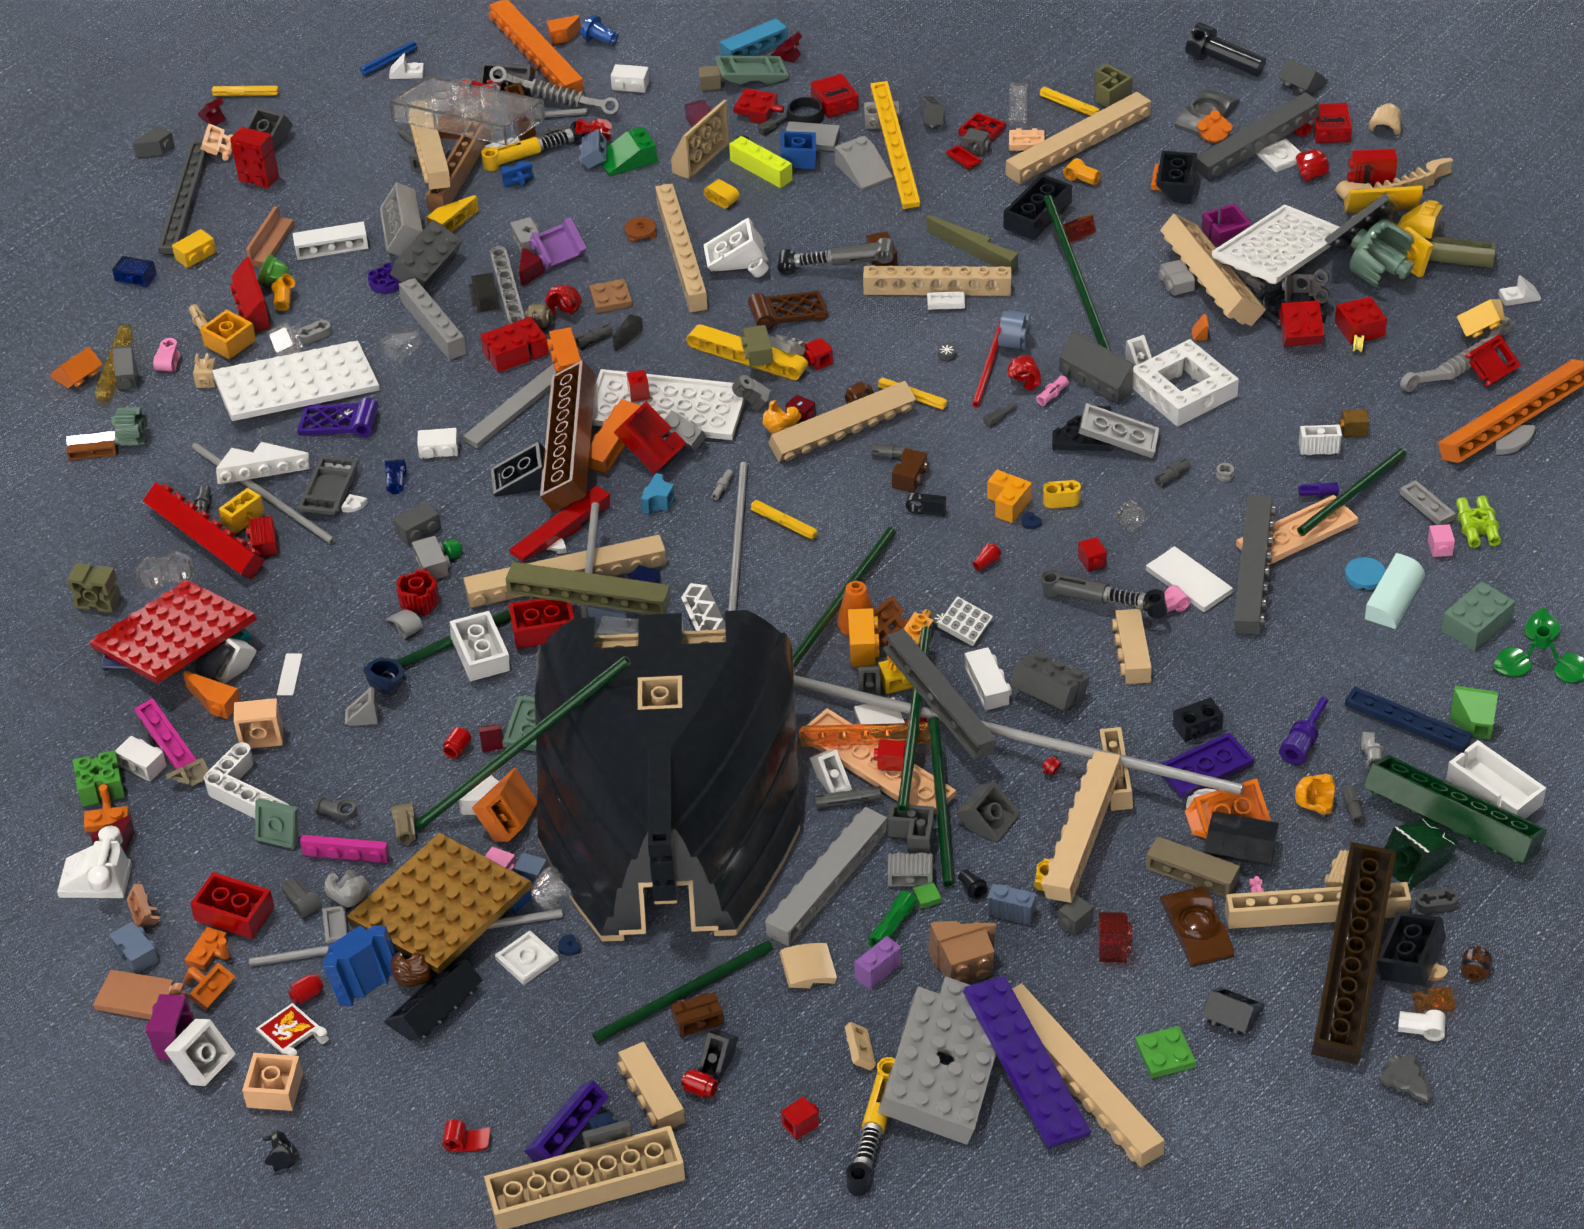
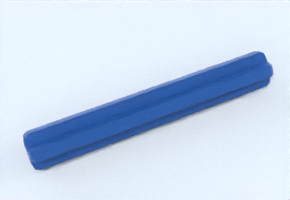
M409 42L360 67L362 75H367L399 59L404 53L408 54L418 48L416 42Z

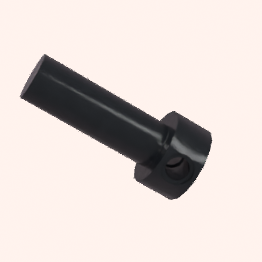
M1202 22L1194 26L1186 43L1185 52L1188 55L1200 60L1210 56L1256 77L1262 73L1266 64L1265 57L1216 37L1217 30Z

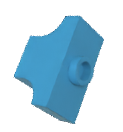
M655 473L650 484L644 488L641 497L642 513L650 514L655 510L668 511L674 502V484L665 482L663 474Z

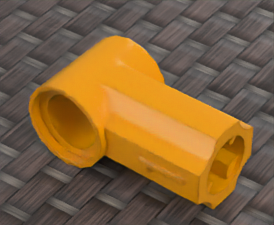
M1079 158L1073 159L1063 169V174L1069 181L1079 179L1096 186L1101 178L1100 171L1085 166V163Z
M283 274L271 286L274 292L273 304L278 311H287L290 308L291 289L295 287V280L289 274Z

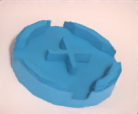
M1359 557L1347 564L1345 580L1356 589L1366 588V590H1374L1386 569L1376 559Z

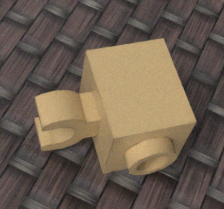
M206 353L205 359H200L199 354L195 356L193 376L196 388H211L216 385L212 370L217 369L215 358L210 359L208 353Z

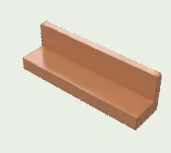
M277 206L273 207L246 248L247 256L250 257L253 266L262 267L269 254L274 256L294 226L293 219L280 217Z

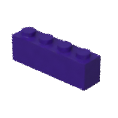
M594 1080L580 1085L524 1152L533 1162L560 1156L589 1122L588 1118L595 1115L609 1096Z

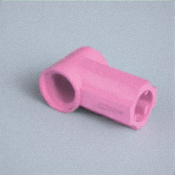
M1177 585L1170 586L1164 593L1168 609L1167 613L1174 609L1177 612H1181L1190 604V598Z

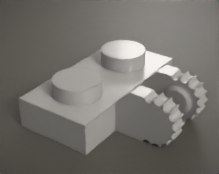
M783 335L769 337L771 346L789 354L804 355L807 342H803L798 338L787 340V337Z

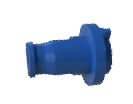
M597 15L588 17L579 31L587 41H591L593 38L599 39L609 45L611 44V46L615 45L619 36L615 31L603 26L601 18Z

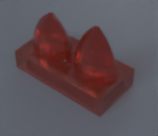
M1091 214L1063 224L1070 243L1096 232L1094 218Z

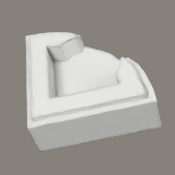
M349 494L341 506L342 512L358 511L368 504V500L365 497Z
M562 538L546 549L556 551L557 554L567 553Z

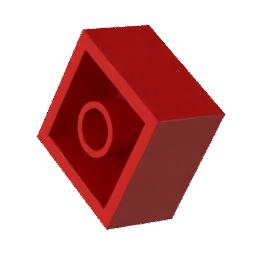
M1371 296L1336 305L1335 324L1350 345L1354 344L1355 335L1358 337L1363 335L1364 341L1385 336L1387 318Z
M1320 301L1282 303L1279 310L1283 347L1321 344L1324 337Z

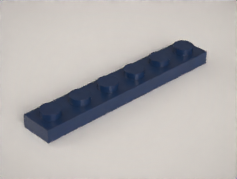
M1355 686L1345 699L1344 706L1463 753L1472 740V733Z

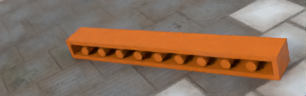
M500 0L489 4L490 12L488 14L490 20L496 23L497 27L504 32L506 37L511 39L512 43L519 48L521 53L526 55L528 61H531L535 68L540 70L543 77H546L552 86L557 84V90H559L560 86H563L564 92L567 88H570V94L574 89L577 91V95L580 91L584 92L583 78L509 0Z
M1570 360L1439 441L1438 445L1442 460L1455 463L1462 462L1584 386V361Z

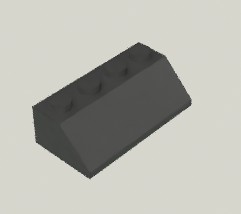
M1074 331L1059 357V371L1116 404H1119L1132 393L1134 364Z

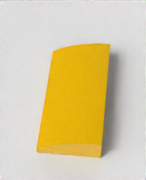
M1423 186L1350 190L1344 198L1345 213L1361 212L1384 193L1398 201L1397 210L1414 209L1420 204Z

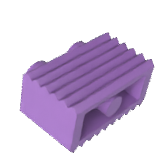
M888 936L884 937L854 961L855 979L868 989H872L875 984H878V981H882V979H885V976L891 974L894 968L901 966L900 945Z

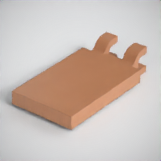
M110 970L93 1006L97 1011L151 1019L152 1007L157 1002L159 994L186 995V997L188 994L183 991L184 983H174L171 979Z

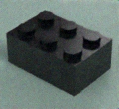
M1405 912L1397 913L1377 959L1381 980L1426 986L1446 939L1442 917Z

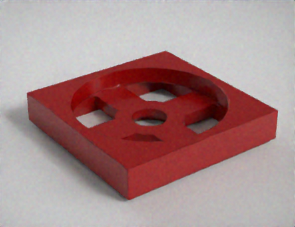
M976 112L958 129V135L964 137L968 127L971 126L977 130L989 132V140L992 142L1006 129V123ZM992 124L996 128L989 127V125Z

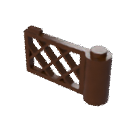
M819 291L765 297L762 293H755L748 298V305L756 325H766V329H770L774 324L811 319L815 321L825 320L829 314ZM809 298H816L817 300H816L815 302H813V301L808 300V299H809ZM796 300V301H799V302H798L797 304H795V303L790 302V301ZM778 302V303H781V305H780V306H777V305L772 304V303ZM806 304L810 307L807 309L805 307H802V305ZM788 306L792 309L789 311L787 309H784V307ZM814 308H816L818 310H821L822 312H815L813 310ZM798 310L800 312H803V314H797L795 312ZM780 312L786 316L777 317V314Z

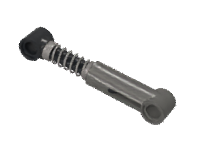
M880 238L875 243L833 247L828 252L822 253L821 251L817 253L816 251L815 254L811 252L809 255L808 253L806 255H803V253L796 254L793 250L785 249L779 253L777 269L781 274L790 275L794 273L795 269L802 268L803 265L811 267L812 264L814 266L817 264L822 265V263L826 265L827 262L834 266L871 261L886 264L890 263L893 259L894 242L889 238Z
M1047 569L1040 575L1043 592L1047 597L1062 595L1102 604L1115 602V604L1120 603V605L1125 604L1126 606L1130 605L1131 607L1135 606L1136 608L1143 609L1152 618L1163 617L1168 610L1165 594L1159 589H1152L1147 593L1139 594L1137 592L1134 594L1133 591L1129 593L1128 590L1125 592L1123 589L1119 591L1118 588L1114 590L1107 583L1061 575L1056 569Z

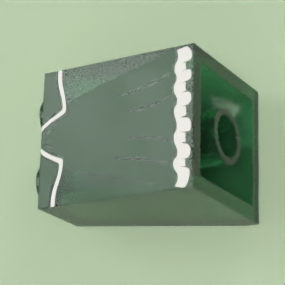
M1426 818L1394 827L1384 849L1396 851L1392 876L1400 882H1407L1408 888L1412 889L1451 860L1458 843Z

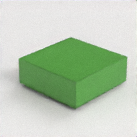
M934 882L913 888V894L917 898L916 901L920 909L942 903V898Z

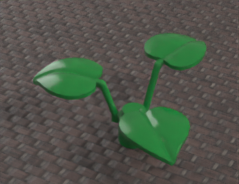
M1544 607L1536 611L1525 625L1524 633L1526 637L1533 640L1528 653L1524 655L1521 649L1508 647L1497 655L1493 664L1494 670L1504 676L1520 677L1527 674L1532 667L1528 658L1531 656L1535 646L1540 649L1551 647L1554 658L1558 662L1554 667L1556 677L1566 683H1576L1584 680V659L1574 653H1565L1562 659L1558 657L1554 642L1551 640H1554L1559 635L1560 625Z

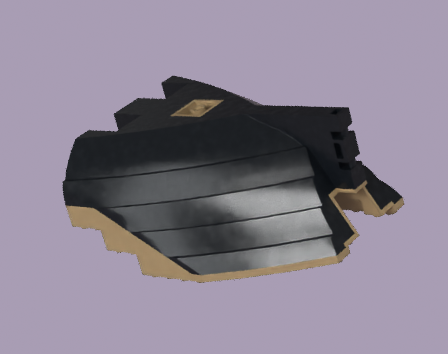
M748 610L725 611V629L683 631L682 613L639 615L637 634L597 635L595 617L573 618L554 632L546 643L540 644L538 648L535 681L536 725L623 656L630 660L631 665L536 739L538 841L547 860L575 907L602 942L624 941L625 935L646 934L645 887L653 888L654 904L677 903V886L688 885L691 932L714 931V936L737 935L764 898L800 832L793 651L786 633H780L772 624Z

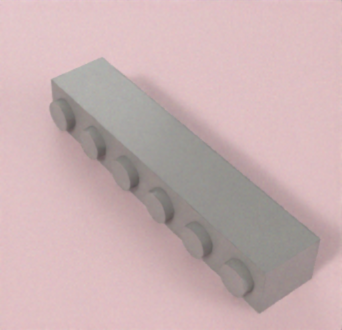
M416 278L399 283L401 302L445 356L452 360L466 354L464 336Z

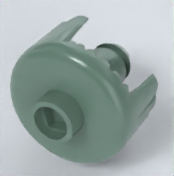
M1387 219L1379 220L1369 231L1362 228L1351 243V247L1355 251L1350 260V270L1375 288H1381L1377 282L1381 279L1379 273L1387 272L1394 276L1398 274L1400 279H1405L1412 271L1414 264L1412 260L1407 261L1408 253L1403 248L1411 250L1409 243L1413 244V236Z

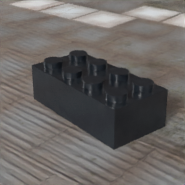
M1041 174L1004 210L1003 228L1035 240L1052 223L1044 197L1052 195L1060 215L1072 203V185Z

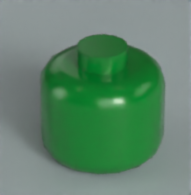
M456 539L442 542L445 552L444 556L447 555L449 560L461 556L463 548Z

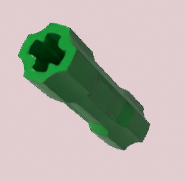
M903 890L898 894L890 910L869 935L868 944L871 947L886 936L893 939V935L917 904V898L913 893Z

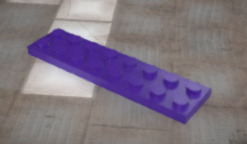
M1002 976L966 986L963 993L1047 1148L1088 1137L1091 1133L1090 1128L1007 978Z

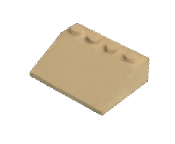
M726 100L720 102L683 135L671 158L672 173L690 179L729 144Z

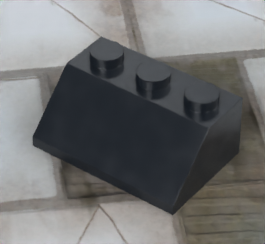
M481 62L479 82L488 85L486 81L491 79L490 71L495 66H501L508 74L532 82L535 78L536 69L532 66ZM497 71L494 74L495 79H500L503 76L502 71ZM507 81L502 83L500 93L498 91L495 92V98H507L504 87L512 85V83ZM522 87L525 98L528 100L530 90Z
M1162 150L1156 186L1172 201L1191 203L1197 167V153Z
M1213 812L1204 853L1218 858L1272 867L1279 823Z

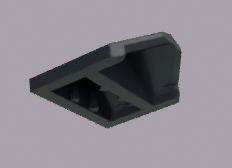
M224 642L220 643L196 659L195 672L200 676L213 680L228 654L231 655L232 650Z

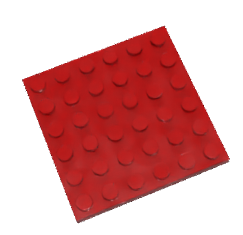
M186 580L180 582L172 590L164 592L156 600L147 603L142 609L131 613L126 619L115 623L110 629L99 633L89 643L94 650L102 654L104 653L107 657L158 684L257 619L255 613Z

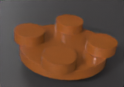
M636 217L625 224V233L629 241L633 243L639 241V239H654L657 237L656 224L650 218Z

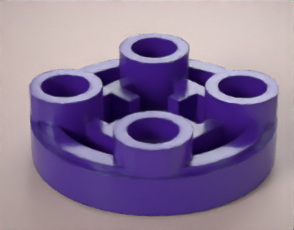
M385 263L383 267L368 272V283L371 290L383 294L399 290L398 284L402 282L390 275L393 268L392 263Z

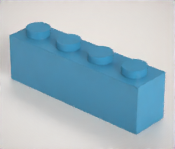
M775 18L720 41L721 56H754L778 46L788 39L787 27Z

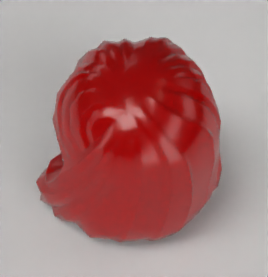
M1313 149L1301 152L1296 156L1299 171L1305 182H1309L1317 176L1321 177L1329 171L1328 159L1320 150Z
M557 285L549 290L545 303L549 309H552L553 314L557 313L555 306L562 312L571 314L576 312L581 306L582 297L570 285Z
M1023 355L1011 360L1008 365V377L1010 379L1015 378L1019 382L1026 381L1023 387L1031 391L1035 390L1041 384V373L1034 358L1030 355Z

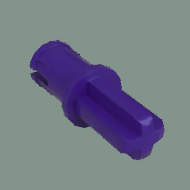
M1317 482L1316 484H1301L1298 486V494L1300 496L1317 495V497H1321V495H1338L1339 493L1337 482Z

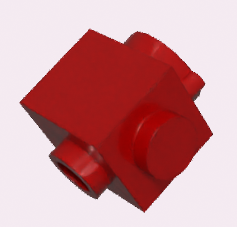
M818 338L805 344L803 356L807 360L808 366H813L816 370H820L833 364V350L829 343H826L822 338Z

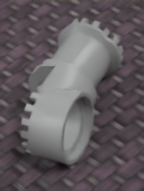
M1362 732L1361 749L1367 756L1366 768L1368 770L1371 768L1372 763L1382 759L1384 753L1383 746L1375 743V732Z

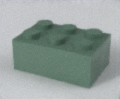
M1481 581L1444 612L1441 631L1475 651L1513 619L1515 600Z

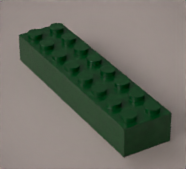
M1391 755L1372 763L1364 785L1372 794L1384 796L1395 805H1403L1409 808V811L1413 814L1426 816L1430 822L1442 824L1453 833L1463 834L1474 843H1482L1488 846L1492 852L1503 853L1516 863H1524L1538 854L1547 829Z

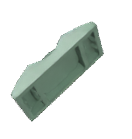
M780 56L715 57L722 77L740 85L759 81L769 85L788 79L789 76Z

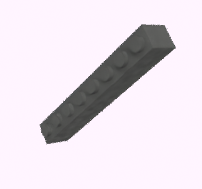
M1306 92L1198 155L1196 171L1209 181L1320 116L1319 101Z
M1248 495L1234 616L1235 634H1260L1261 626H1265V614H1262V612L1267 608V598H1264V594H1268L1266 578H1270V566H1267V563H1271L1272 551L1269 550V547H1273V535L1270 534L1275 530V520L1272 519V516H1276V504H1273L1272 496Z

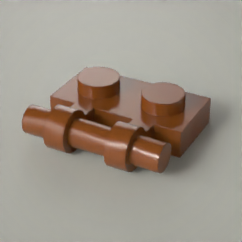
M893 595L873 610V615L878 616V629H874L875 634L881 633L882 638L879 640V646L882 648L889 644L886 635L904 629L909 621L907 618L904 620L900 618V615L905 611ZM893 623L894 628L890 631L887 626Z

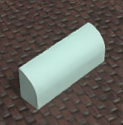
M1395 554L1366 605V620L1397 629L1425 579V571L1416 560L1402 554Z

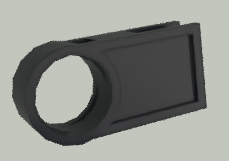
M911 493L907 497L905 506L909 512L914 514L945 517L946 496ZM910 501H918L922 505L916 506L913 505Z

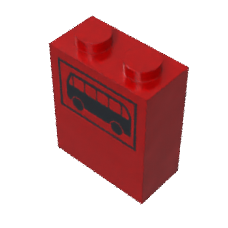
M842 73L810 82L811 97L821 102L823 113L827 118L859 109L858 94Z
M1347 103L1319 104L1320 116L1311 120L1315 143L1351 142L1352 125Z
M1352 150L1351 158H1348L1350 172H1347V181L1361 184L1369 183L1373 188L1376 182L1383 186L1385 180L1392 184L1394 178H1396L1398 163L1396 150Z

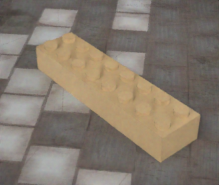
M1173 213L1160 230L1164 234L1165 241L1173 246V251L1181 256V261L1190 267L1189 271L1198 277L1197 281L1207 288L1206 292L1215 298L1214 302L1223 308V314L1229 319L1235 318L1242 325L1245 323L1253 326L1266 310L1230 265L1220 263L1211 257L1212 251L1216 247L1199 226Z
M670 1125L484 1176L497 1229H510L685 1180L684 1163Z

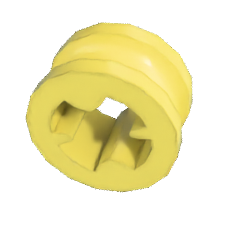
M1363 335L1361 337L1354 336L1353 352L1356 350L1362 352Z

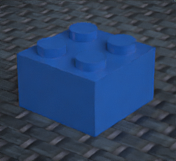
M781 131L780 157L792 163V168L815 169L816 132Z

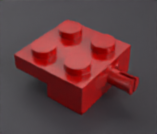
M745 88L733 107V111L735 114L750 116V122L762 124L771 118L774 111L783 113L784 106L778 105V94Z

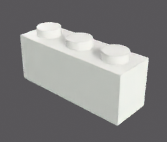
M988 647L965 653L966 672L985 711L1009 705V696L1012 695L1011 686L1009 683L1006 684L1004 672L998 668L996 656L991 654Z

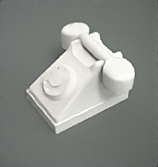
M749 218L704 244L707 267L711 272L748 269L754 277L759 278L768 271L769 266L766 264L768 258L764 250L765 243Z
M116 826L102 828L98 833L100 841H95L94 845L66 858L57 891L59 898H124L132 862L131 859L126 857L121 847L123 839L119 828Z

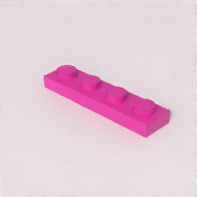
M153 698L134 709L138 718L175 770L196 760Z
M302 835L300 839L303 856L370 861L375 863H388L390 858L387 842Z

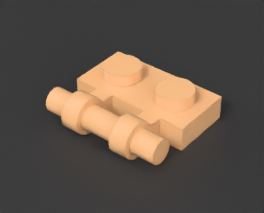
M208 124L200 149L216 156L220 152L222 159L227 161L232 155L230 138L233 135L227 136L224 134V129Z
M1022 128L1009 130V151H1025L1044 141V130H1037V128H1032V130H1022Z

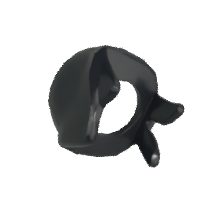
M277 1130L272 1135L263 1137L264 1141L271 1140L272 1151L264 1162L266 1165L273 1166L274 1171L291 1168L299 1160L298 1150L287 1139L284 1132Z

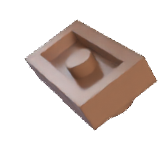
M134 884L127 897V902L135 925L143 929L146 925H157L160 919L159 916H154L157 908L148 905V895L145 893L143 885Z

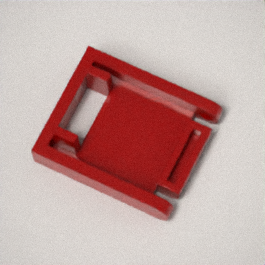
M1500 334L1465 355L1466 359L1472 358L1469 364L1480 380H1487L1484 384L1485 387L1490 386L1521 366ZM1495 348H1499L1508 363L1504 364Z

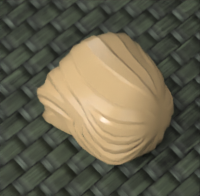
M1391 103L1381 105L1374 112L1368 128L1374 132L1376 125H1388L1394 130L1395 135H1399L1402 118L1400 109Z

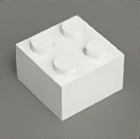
M195 1019L164 1050L188 1083L197 1086H206L236 1055L210 1019Z

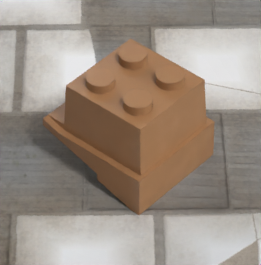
M958 921L930 923L928 951L935 967L941 970L944 978L947 976L967 984L970 981L976 979L983 980L992 975L996 924L980 923L979 921L970 924H959Z

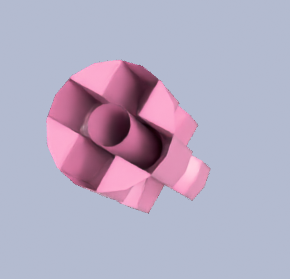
M1259 876L1249 879V886H1252L1250 893L1264 892V889L1261 887L1263 882L1262 879H1259Z

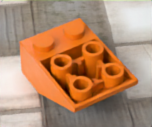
M513 768L472 807V810L494 842H509L526 824L537 805V799L518 770Z

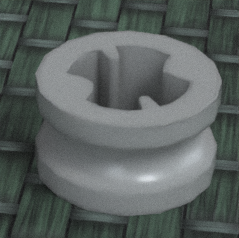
M1221 463L1217 466L1216 478L1218 480L1228 482L1233 479V465Z

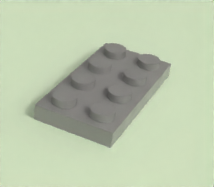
M1086 403L1083 409L1079 433L1142 456L1153 458L1159 428Z

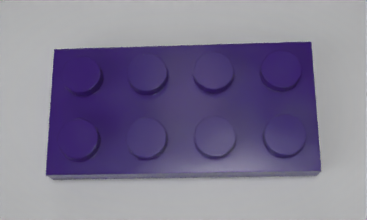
M1229 732L1161 764L1225 779L1253 766L1254 759ZM1162 776L1181 798L1191 795L1199 789L1206 788L1205 786Z

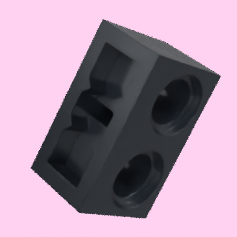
M1210 697L1174 710L1172 726L1183 741L1187 742L1222 729L1223 713Z

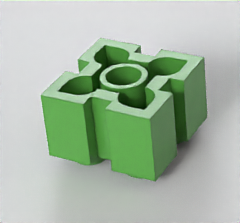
M115 750L99 753V757L95 759H90V756L73 759L77 791L82 807L99 803V799H102L99 786L102 784L107 785L111 800L125 797L120 765Z

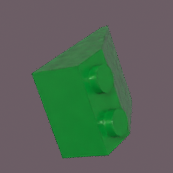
M644 127L627 131L607 146V158L601 165L608 176L657 163L656 144Z

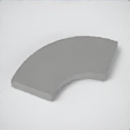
M1520 425L1509 434L1495 440V455L1511 454L1519 451V448L1527 446L1533 438L1535 425Z

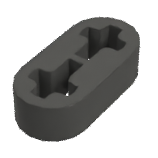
M1450 888L1423 891L1416 896L1415 908L1423 914L1452 911L1458 905L1459 896L1455 890Z

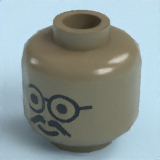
M531 304L528 310L524 312L525 318L532 317L539 328H546L552 323V309H549L546 304Z

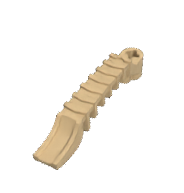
M1442 158L1430 161L1426 164L1428 173L1418 167L1415 172L1410 173L1409 177L1404 175L1401 181L1398 178H1394L1391 184L1388 180H1385L1383 186L1376 182L1374 188L1369 183L1361 184L1345 180L1336 186V193L1344 201L1350 190L1423 186V188L1428 189V186L1434 185V181L1437 178L1452 173L1453 159Z

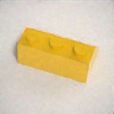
M1434 200L1425 201L1405 213L1397 226L1403 230L1405 227H1410L1422 237L1431 239L1439 225L1443 205H1439V202Z

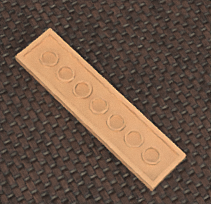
M828 708L799 731L800 739L822 753L827 750L837 749L842 765L873 786H880L882 792L898 801L902 771L877 769V761L873 759L874 748L879 746L877 739ZM914 764L909 805L934 807V814H936L934 777ZM945 783L948 804L956 797V790Z

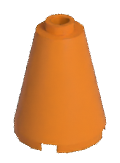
M852 581L845 588L837 617V626L842 634L849 636L848 609L873 608L874 610L867 587L863 582Z

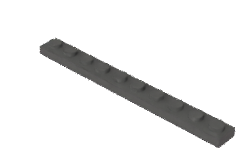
M191 140L158 246L159 254H174L172 245L182 238L207 155L206 151L200 149L203 140Z

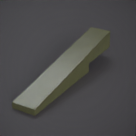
M931 215L926 217V231L994 267H1011V275L1018 268V253L992 244L991 237Z

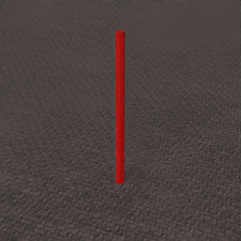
M1000 321L972 402L973 407H979L999 348L998 334H1000L1001 330L999 328Z

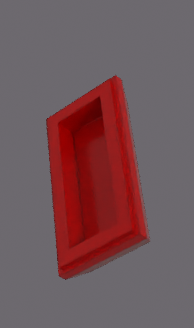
M960 145L946 151L948 157L968 170L982 162L980 158Z

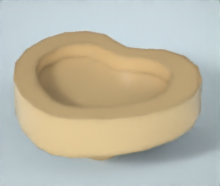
M1436 961L1428 980L1438 981L1444 979L1447 975V968L1439 965Z

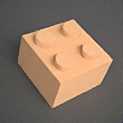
M277 698L234 702V725L239 743H247L251 749L283 745V724Z
M253 1053L242 1090L247 1108L293 1111L303 1076L299 1056Z

